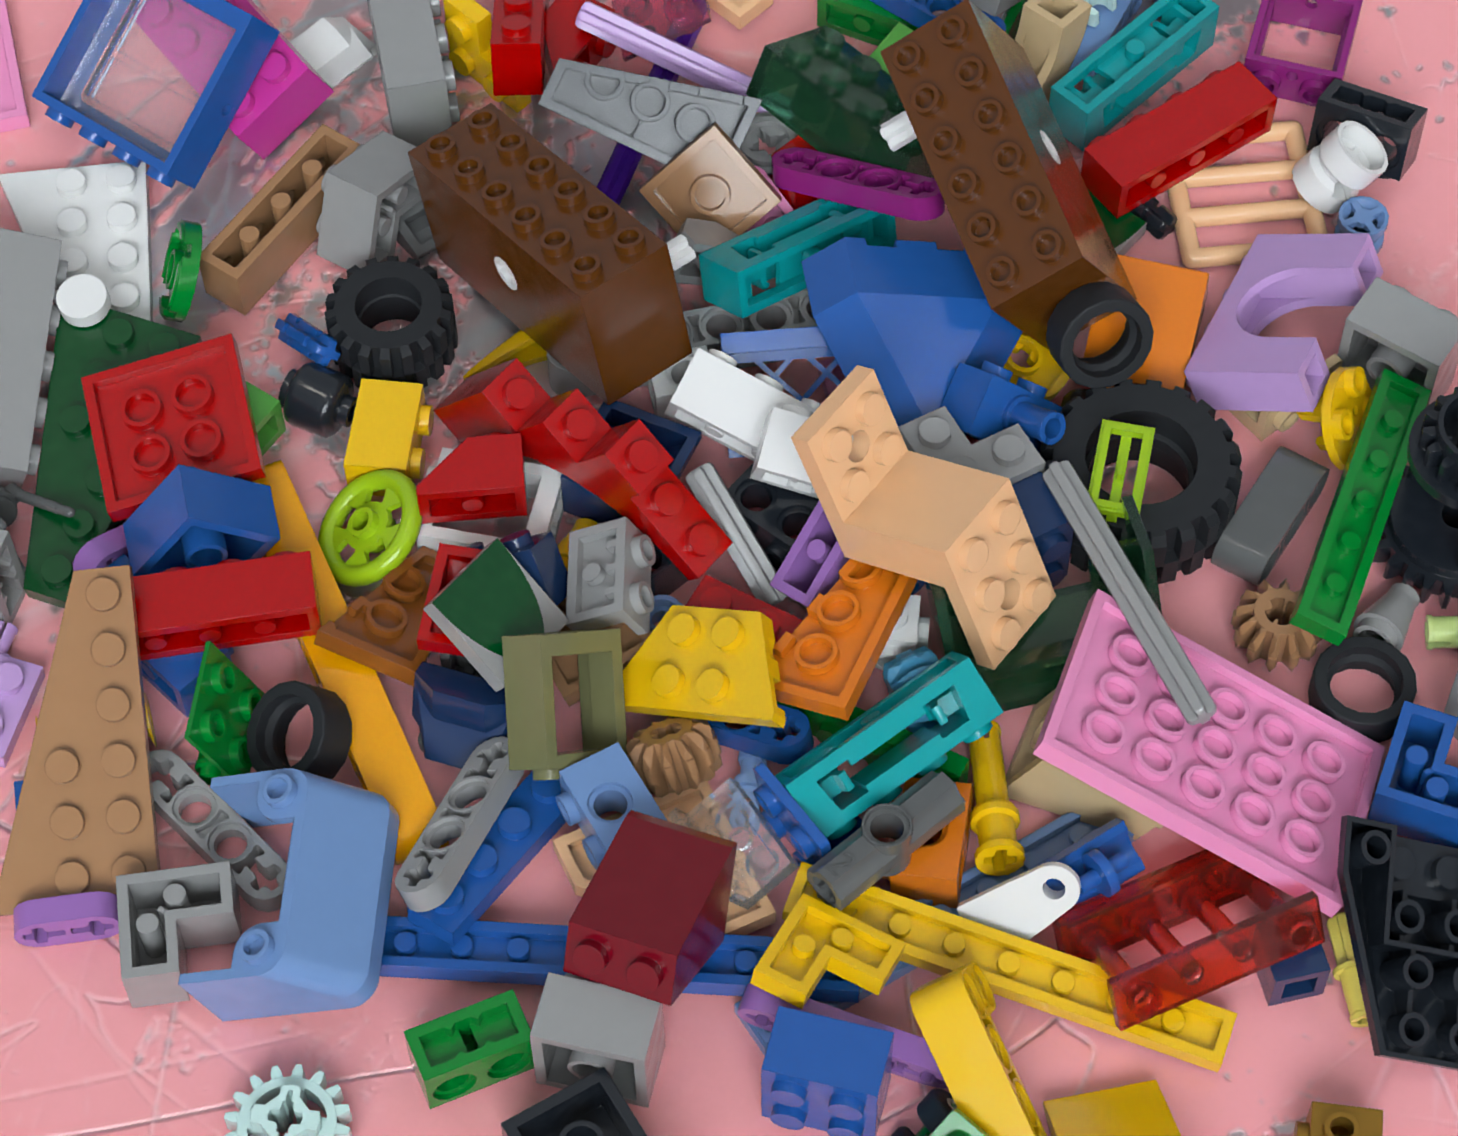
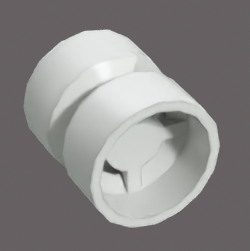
M1346 120L1331 131L1322 140L1320 145L1312 148L1295 163L1292 170L1293 181L1299 193L1311 206L1323 213L1334 214L1339 211L1345 201L1356 197L1359 190L1369 186L1386 171L1388 158L1383 144L1373 132L1356 121Z

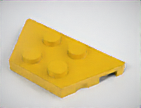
M672 605L623 670L625 712L784 728L786 722L785 711L777 706L774 686L775 683L781 680L778 662L773 656L775 637L772 620L757 611Z

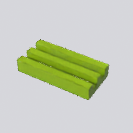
M1102 419L1088 492L1101 514L1106 515V521L1116 523L1117 517L1128 519L1127 525L1138 527L1155 428ZM1111 434L1120 435L1121 440L1110 499H1099ZM1132 438L1142 439L1131 504L1121 503Z

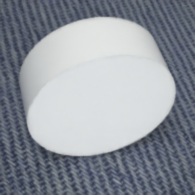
M78 274L68 278L61 284L56 294V304L67 323L76 327H89L99 323L106 317L111 307V298L100 278L91 274Z

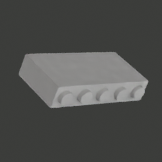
M0 228V485L4 488L10 483H15L21 488L26 475L35 476L38 468L41 445L33 444L32 439L34 427L42 429L45 420L48 398L39 397L41 381L49 382L53 368L55 353L47 351L46 345L48 335L56 336V329L59 326L61 313L58 306L53 305L54 291L58 290L66 279L68 261L59 259L62 240Z

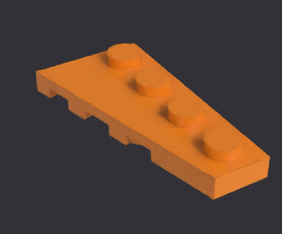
M849 559L839 570L840 579L825 595L819 593L806 608L808 616L791 634L786 631L773 647V656L778 662L781 680L774 684L777 702L846 721L849 720L918 579L853 559Z

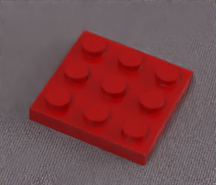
M232 333L81 377L107 514L113 522L129 518L178 464L230 477L242 478L251 482L267 477L238 344Z

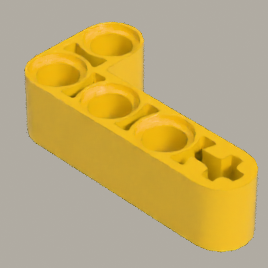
M971 962L929 981L910 994L913 1014L957 1108L989 1136H1047L990 1014L996 1009L995 998L987 978L977 963Z

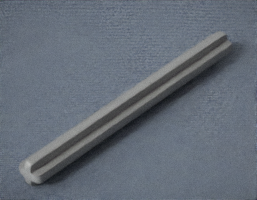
M1067 460L1052 462L1043 473V480L1171 697L1188 724L1193 726L1199 723L1202 725L1210 721V717L1217 712V705L1073 465Z

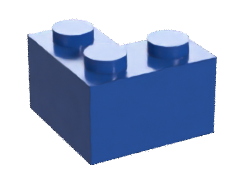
M1404 701L1367 819L1397 825V835L1458 849V768L1445 764L1458 717Z

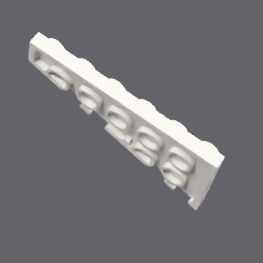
M142 161L138 168L127 162L0 174L2 190L10 203L21 232L62 240L59 259L68 261L65 280L78 274L94 275L100 278L107 288L111 298L110 309L153 322L149 176L145 174L148 170L145 162ZM55 290V291H54V298H53V303H54V305H57V304H56V294H57V291H58V290Z

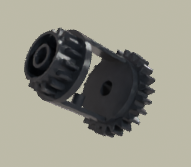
M1455 387L1454 393L1451 395L1438 396L1436 401L1428 405L1418 415L1412 426L1407 444L1409 466H1405L1373 562L1377 563L1387 562L1383 574L1385 579L1400 575L1403 578L1402 583L1421 589L1419 594L1421 603L1426 602L1431 594L1439 595L1441 609L1447 608L1451 597L1458 598V387Z

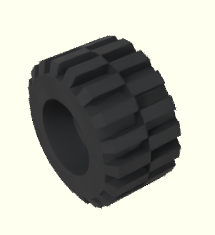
M387 256V261L377 262L375 257L365 260V267L359 268L354 265L347 270V279L338 278L332 285L334 293L328 294L325 302L327 311L324 313L328 335L337 340L336 349L341 352L338 361H334L335 365H339L340 372L349 376L350 379L354 378V384L358 388H360L361 378L423 384L424 388L428 386V378L431 377L438 380L445 373L444 365L452 364L455 358L454 348L458 347L452 294L449 293V285L445 279L438 278L437 270L429 265L420 268L419 260L410 257L406 262L399 261L398 256ZM399 319L412 322L408 326L395 331L386 332L372 329L377 324L388 320Z

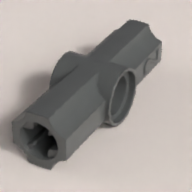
M931 770L893 802L877 804L870 808L863 816L861 827L807 870V880L816 891L817 897L825 904L841 911L883 876H895L904 871L910 864L912 853L965 811V799L958 791L956 783L943 772L935 773ZM888 837L893 838L896 841L886 843L881 842L878 839Z

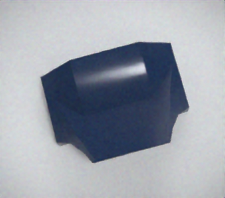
M424 661L415 672L412 716L420 728L425 759L462 769L477 746L494 737H508L505 687L495 692L484 678Z

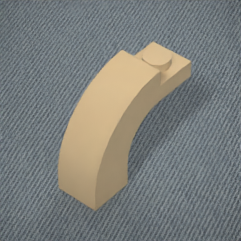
M1028 0L1023 4L1015 41L1024 48L1048 102L1051 86L1067 74L1084 37L1092 7L1091 4L1084 0Z

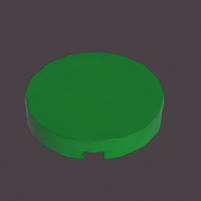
M181 219L177 223L175 232L171 234L162 271L163 283L166 284V289H169V296L162 295L159 297V311L164 320L182 323L190 309L202 253V226L198 222Z

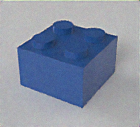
M180 464L123 523L133 576L160 573L172 567L195 568L215 565L227 559L249 560L262 558L281 539L270 486Z
M778 1006L761 1068L762 1116L770 1118L774 1124L791 1130H800L806 1126L827 1131L829 1136H877L891 1080L894 1032Z

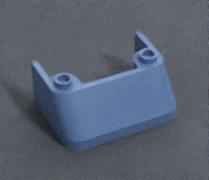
M294 768L212 778L210 788L253 828L293 823L279 921L259 923L247 929L235 945L231 968L183 973L179 976L178 985L222 1021L349 1009L365 1003L374 994L380 977L399 830V814L397 810L378 793Z

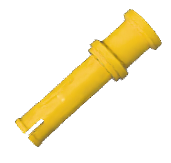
M990 721L993 727L988 732V737L984 738L982 736L978 740L968 743L976 806L973 808L969 818L971 830L978 836L979 847L974 853L976 868L987 875L1003 876L1019 870L1026 859L1024 847L1017 842L1016 829L1020 824L1019 810L1009 801L1001 745V728L997 722Z

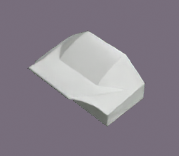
M323 17L290 42L332 89L377 55L376 45L344 17Z

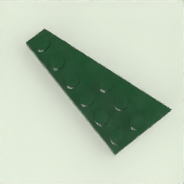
M113 309L109 310L102 321L89 327L73 326L67 323L62 315H60L59 326L56 329L53 352L55 353L54 363L50 376L35 494L72 507L75 510V514L73 517L68 518L34 506L23 587L28 597L65 608L74 571L73 561L76 554L88 541L118 527L120 522H113L107 514L81 377L202 342L200 336Z

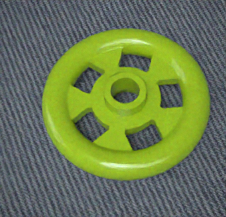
M380 469L357 477L335 497L321 523L318 542L336 582L351 587L370 585L382 580L384 576L400 566L415 545L422 525L415 483L407 475L399 471ZM386 490L381 503L377 501L371 502L374 492ZM402 507L401 521L399 524H396L391 512ZM353 509H356L349 518L347 528L343 529L342 527L348 515ZM349 544L355 549V552L345 562L340 553ZM382 552L372 561L370 560L369 553Z

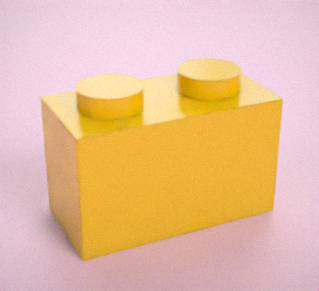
M361 378L343 463L347 485L365 473L380 469L399 471L407 475L413 482L414 479L423 478L426 452L425 448H421L423 436H431L434 423L433 405H426L423 384ZM386 490L374 492L373 495L384 496Z

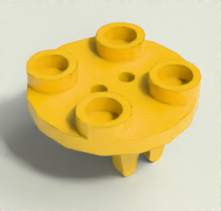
M1361 366L1338 367L1331 373L1314 411L1296 412L1301 420L1320 422L1323 436L1317 437L1315 442L1320 450L1327 451L1331 462L1339 470H1344L1372 392L1366 379L1365 371Z

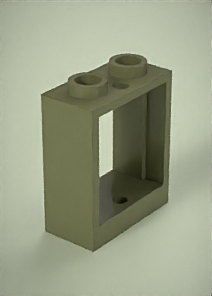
M620 628L502 636L509 770H532L533 780H558L559 771L619 742L628 757L626 750L627 734ZM577 654L583 749L557 752L552 657Z

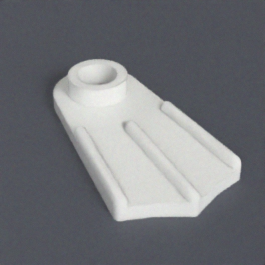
M1046 862L960 902L957 912L963 918L1030 940L1077 903L1081 893V881L1077 873L1068 865L1060 862ZM1049 879L1060 880L1064 884L1065 889L1061 891L1052 890L1048 887L1046 881Z

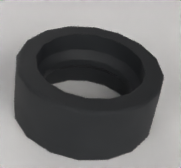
M1095 282L1072 290L1056 305L1048 320L1046 341L1052 357L1075 383L1089 388L1111 387L1127 380L1143 365L1152 348L1154 331L1149 315L1124 287L1110 282ZM1106 312H1121L1126 317L1124 332L1119 341L1107 352L1091 358H1079L1073 353L1074 340L1080 329L1092 318Z
M1354 636L1344 639L1339 646L1332 644L1320 654L1308 688L1310 706L1377 743L1393 737L1404 701L1413 703L1417 693L1416 673L1404 654L1392 644L1374 637ZM1348 669H1365L1378 674L1390 684L1394 691V700L1388 709L1376 713L1358 712L1345 707L1333 696L1330 690V682L1336 673Z
M295 680L279 683L267 691L253 709L247 728V752L252 767L257 772L294 768L333 779L346 762L352 743V721L347 706L335 692ZM308 704L313 716V736L305 755L298 763L291 767L285 753V737L289 724L296 713Z

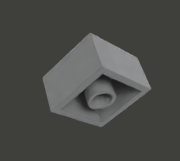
M1376 277L1346 318L1337 355L1343 360L1342 367L1361 366L1364 369L1371 391L1377 377L1384 368L1431 390L1427 403L1428 406L1436 401L1438 396H1444L1452 384L1458 364V318L1452 312L1446 309H1439L1412 295L1405 288L1392 285Z
M548 972L529 1035L536 1083L564 1089L605 1067L626 1103L648 1108L665 1048L663 1004L570 973H566L563 976Z

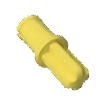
M1340 912L1329 918L1326 924L1337 965L1332 973L1335 980L1341 981L1351 1026L1368 1027L1345 912Z

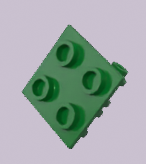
M211 641L205 643L184 736L199 751L195 770L207 785H211V779L215 777L250 773L252 764L247 752V728L253 709L265 694Z

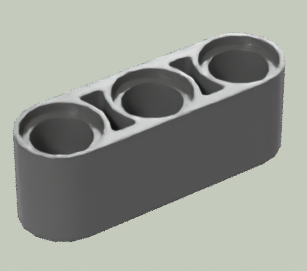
M1280 446L1220 536L1213 551L1211 563L1256 586L1261 584L1264 579L1266 580L1317 501L1325 486L1330 469Z

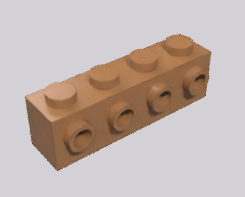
M322 124L202 251L200 270L206 293L246 315L318 238L319 233L316 230V225L322 213L324 192L321 189L322 179L330 166L337 165L352 154L361 144Z

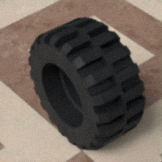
M1127 379L1108 389L1106 387L1090 388L1086 390L1084 400L1080 396H1076L1062 407V415H1064L1066 420V429L1063 437L1053 445L1041 442L1039 454L1046 462L1045 471L1049 468V464L1054 461H1069L1089 491L1102 419L1155 428L1149 463L1170 473L1184 490L1169 500L1154 504H1142L1138 527L1127 525L1128 519L1117 517L1116 523L1106 522L1143 584L1145 585L1146 579L1156 578L1157 584L1174 581L1177 572L1180 570L1184 575L1191 574L1202 567L1204 558L1210 559L1220 536L1235 514L1242 479V471L1240 470L1242 457L1239 446L1232 441V430L1222 418L1215 421L1216 410L1201 399L1196 403L1190 399L1191 393L1178 386H1175L1174 390L1161 387V381L1147 379L1146 385L1133 384L1132 379ZM1111 434L1105 466L1117 461L1121 440L1120 435ZM1132 438L1128 460L1139 461L1142 439ZM1101 488L1099 499L1109 500L1110 494ZM1120 500L1121 503L1131 504L1130 502ZM1073 531L1070 563L1084 572L1089 568L1096 570Z

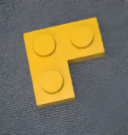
M443 0L446 19L444 25L448 34L450 48L449 59L452 60L453 67L461 75H469L480 83L496 102L503 101L515 112H520L532 102L531 95L494 96L490 49L491 13L475 0Z
M803 893L754 968L750 984L803 1009L827 970L879 996L900 961L906 943Z

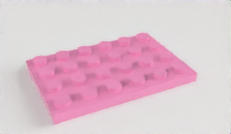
M1097 589L1085 608L1033 755L1332 918L1343 907L1337 875L1341 817L1349 815L1367 818L1385 747L1172 630L1217 705V712L1210 717V721L1203 725L1199 723L1193 726L1188 724L1113 597Z

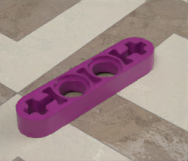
M787 148L778 151L772 156L773 183L776 187L783 190L913 221L936 219L945 212V201L935 178L807 148Z

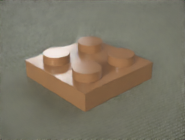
M716 122L641 185L639 192L677 234L686 218L715 221L734 233L741 235L779 204L782 199L780 194Z

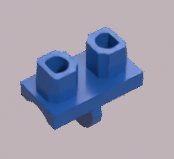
M1115 818L1102 827L1091 831L1081 837L1079 841L1035 866L1037 867L1046 862H1060L1071 867L1079 876L1081 881L1079 899L1071 909L1059 917L1062 920L1103 895L1105 897L1115 895L1121 889L1120 884L1146 869L1143 861L1131 844L1128 828L1124 820ZM1049 879L1046 881V884L1052 890L1061 891L1065 889L1064 884L1060 880Z

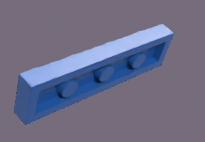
M531 772L511 794L449 898L437 908L427 912H415L407 907L408 921L454 947L468 932L474 922L486 912L566 823L555 798L561 794L560 779L533 780Z

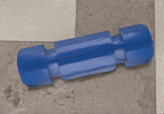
M289 313L285 320L278 318L275 328L280 330L278 339L313 362L326 367L331 360L338 361L341 352L336 349L337 340L298 315Z

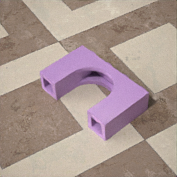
M1258 234L1247 255L1243 257L1237 274L1230 287L1224 292L1217 311L1211 322L1205 327L1204 335L1184 370L1186 384L1191 388L1196 402L1198 403L1202 399L1215 410L1313 412L1330 377V372L1317 338L1262 337L1258 335L1272 321L1297 309L1312 306H1356L1376 277L1381 278L1383 274L1370 234Z

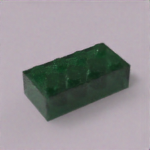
M827 26L765 45L746 92V95L763 99L760 106L820 152L934 178L918 139L913 140L894 152L880 133V125L902 113L905 109L891 76L881 68L878 61L870 56L863 55L846 42L845 37L840 32Z

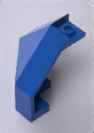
M844 237L801 261L813 318L845 378L857 365L874 369L898 427L941 407L960 362L979 369L984 360L1004 367L1023 332L991 310L965 248L963 251L937 249L936 242L895 240L893 247L867 245L865 238Z

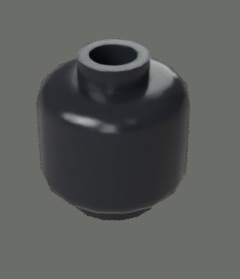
M313 362L304 364L299 370L292 369L285 377L278 396L281 408L284 411V418L290 425L324 438L335 435L342 426H351L357 398L354 397L353 382L349 376Z

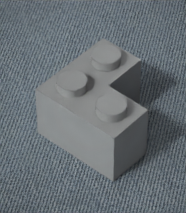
M382 131L367 143L359 145L352 154L337 165L334 164L329 167L321 184L324 197L322 213L316 225V230L319 233L318 256L347 270L354 265L359 268L365 267V260L376 257L377 262L387 261V256H395L400 216L422 200L408 156V152L417 146Z
M945 406L898 427L909 451L1007 477L1012 485L1039 471L1045 472L1046 462L1018 423L972 445Z
M230 861L116 876L121 979L132 1008L189 1001V993L178 985L180 974L188 973L186 949L235 943L242 935L239 890Z

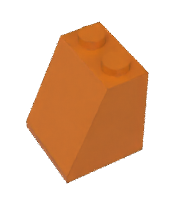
M1117 254L1136 295V301L1149 315L1154 331L1151 351L1143 365L1128 379H1132L1133 384L1146 385L1147 379L1161 381V387L1174 390L1175 386H1178L1185 390L1186 375L1184 370L1194 353L1207 299L1209 273ZM1114 312L1090 326L1083 358H1091L1103 354L1119 341L1125 330L1126 317L1121 312Z

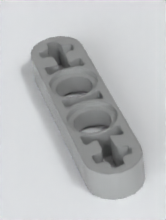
M494 737L486 740L471 753L397 872L395 886L406 906L411 911H430L443 904L449 898L522 778L525 770H509L508 737ZM479 798H483L475 805L470 806L468 808H464L470 802L477 800ZM459 837L451 845L439 849L447 841Z
M163 749L149 752L151 774L157 771L162 775L170 773L173 786L177 790L176 794L172 797L170 789L162 781H152L155 811L208 864L230 861L239 895L250 906L263 912L279 910L287 863L178 755ZM194 802H204L212 809L210 815L205 820L199 823H189L181 818L182 811L187 805ZM226 838H242L247 842L246 850L236 858L227 859L219 856L216 853L217 847ZM255 863L258 871L266 879L271 881L276 878L278 883L276 889L271 891L266 886L259 889L256 876L250 870Z

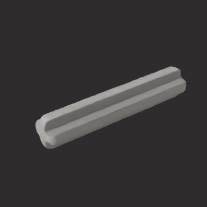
M710 462L705 463L689 472L685 477L688 486L700 505L733 542L727 548V551L754 597L772 606L783 601L787 596L770 586L777 571L714 465Z

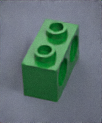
M513 989L404 1031L409 1058L430 1109L534 1068L529 1036L531 1030Z

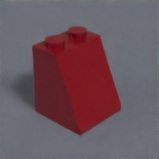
M630 810L569 920L563 971L671 1006L724 941L737 842Z

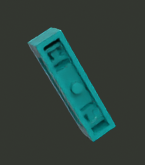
M1158 0L1052 85L1049 105L1064 138L1081 151H1084V148L1093 139L1108 132L1209 49L1214 43L1220 6L1212 0ZM1162 15L1160 22L1154 21ZM1091 71H1095L1097 73L1093 77L1087 76ZM1083 79V86L1079 91L1074 86Z
M821 198L698 254L704 300L743 319L806 289L807 286L801 261L844 237L865 238L867 245L893 247L895 240H897L895 216ZM776 277L775 287L753 296L752 285L765 290L770 285L767 281Z
M951 651L780 771L775 777L824 836L828 837L829 840H833L849 832L857 823L855 817L870 806L889 803L894 800L903 790L900 785L917 773L919 775H926L931 770L934 771L943 765L948 759L946 753L962 741L964 743H971L988 733L993 727L990 721L1002 714L1003 710L968 656ZM925 714L929 721L936 720L939 722L931 729L921 727L851 778H849L845 770L839 771L837 769L845 761L850 765H854Z

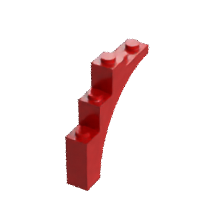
M517 358L467 377L433 410L461 443L467 437L484 436L491 432H502L505 434L521 433L523 455L525 457L534 459L566 475L598 496L623 517H627L643 534L649 536L651 541L689 581L699 579L733 543L671 471L668 465L674 459L640 419L611 428L578 388L550 397Z

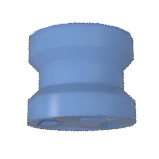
M1358 196L1348 199L1339 209L1334 234L1369 233L1378 254L1383 246L1384 232L1388 226L1389 214L1386 207L1371 197Z

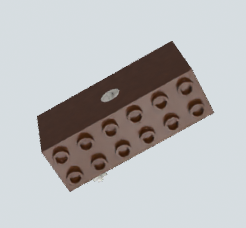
M964 0L880 51L905 109L902 113L880 125V133L894 152L913 140L918 139L991 310L1049 349L1046 341L1048 320L1056 305L1072 290L1088 283L1110 282L1124 287L1137 300L1028 56L1021 45L970 0ZM1106 312L1092 318L1080 331L1114 312Z
M492 103L474 111L465 119L430 137L426 142L408 152L439 259L607 405L614 403L693 353L674 271L696 258L695 251L688 245L687 238L684 235L680 234L665 243Z

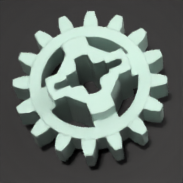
M296 1064L291 1076L283 1077L278 1065L272 1066L271 1080L265 1083L256 1075L251 1076L249 1079L253 1092L248 1095L236 1091L233 1099L239 1112H226L224 1115L227 1129L232 1131L225 1136H280V1133L287 1132V1130L288 1133H284V1136H352L350 1127L346 1126V1124L353 1121L349 1104H341L344 1097L340 1086L337 1084L326 1089L327 1080L325 1073L320 1070L310 1080L306 1079L301 1064ZM307 1100L316 1103L324 1111L327 1118L321 1117L320 1111L309 1110ZM294 1114H295V1117H296V1120H297V1123H298V1124H292V1123H293V1119H294Z

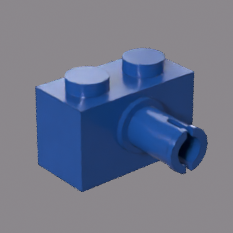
M985 360L980 369L960 362L941 407L945 406L964 434L980 441L1018 423L1038 452H1040L1041 442L1053 445L1061 440L1065 433L1066 420L1064 415L1061 414V406L1044 399L1048 389L1020 377L1015 385L1009 382L1013 372Z

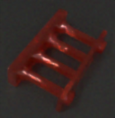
M1207 849L1120 885V891L1111 897L1099 894L1078 903L1052 922L1058 951L1089 962L1095 961L1109 977L1106 980L1115 1024L1120 1031L1325 942L1319 899L1313 891L1284 902L1269 887V883ZM1247 896L1262 911L1261 913L1234 924L1218 908ZM1196 917L1211 932V935L1183 946L1168 929ZM1146 939L1161 955L1158 958L1131 968L1117 951Z

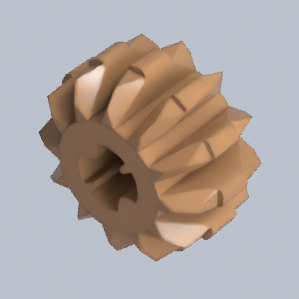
M1287 578L1280 583L1279 588H1273L1264 579L1258 585L1257 592L1246 589L1240 598L1239 606L1233 611L1231 624L1235 630L1233 637L1235 648H1247L1246 657L1248 664L1260 658L1266 660L1269 672L1276 667L1277 662H1282L1292 672L1298 665L1299 658L1310 661L1315 655L1317 644L1322 640V638L1289 623L1300 590L1296 592L1289 590L1290 586Z
M668 716L666 720L651 722L650 727L647 729L638 730L633 735L634 738L626 744L630 762L650 794L654 793L656 797H663L669 793L680 795L682 791L689 788L697 789L699 783L709 781L715 777V772L723 765L720 756L722 752L714 729L711 728L708 720L672 718Z

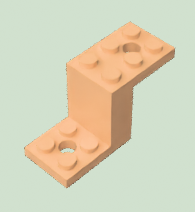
M859 365L847 375L791 437L844 557L944 587L977 665L995 670L1056 597L1010 479L909 451L874 369Z

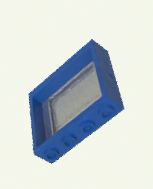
M83 0L36 86L32 97L49 106L45 115L70 129L74 122L82 125L78 134L102 148H105L108 141L116 145L111 154L136 168L139 167L142 161L150 165L145 174L170 188H173L177 180L195 189L280 31L225 0Z

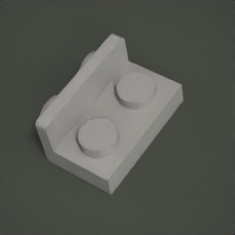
M627 517L569 532L566 617L569 621L566 623V626L570 630L601 629L625 623L637 635L649 633L650 612L654 609V596L651 590V566L655 563L656 554L649 536L643 534Z

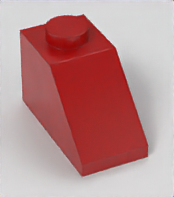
M491 432L484 436L467 437L416 486L422 524L527 516L525 464L521 433L505 434L502 432Z

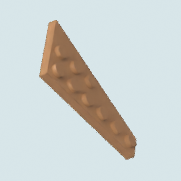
M130 565L73 571L0 876V916L13 915L14 908L18 904L32 899L95 891L110 892L117 895L116 876L160 870L134 581Z

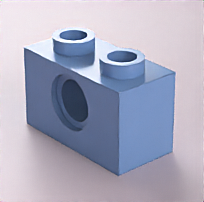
M619 742L559 771L561 794L555 797L558 808L569 826L579 825L586 837L582 840L583 848L596 870L630 810L667 821ZM609 811H617L623 814L615 820H605L600 817Z

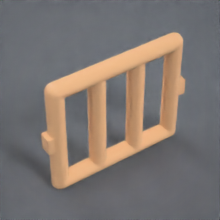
M1298 121L1272 122L1269 132L1248 143L1285 141L1290 160L1206 167L1167 190L1171 211L1177 217L1175 230L1184 266L1187 268L1239 265L1253 244L1200 248L1196 232L1198 227L1303 218L1307 234H1328L1323 212L1311 206L1298 190L1299 199L1191 208L1187 188L1292 180V170L1295 163L1308 153L1303 127Z

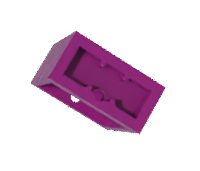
M1261 0L1244 66L1277 98L1316 107L1318 98L1335 78L1342 81L1344 79L1363 0H1313L1316 3H1311L1308 0ZM1271 21L1341 35L1332 71L1262 56Z

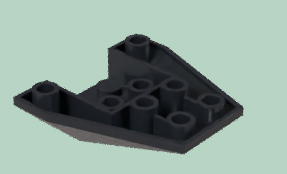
M1349 815L1342 816L1337 875L1374 1056L1458 1071V849L1397 836V825Z

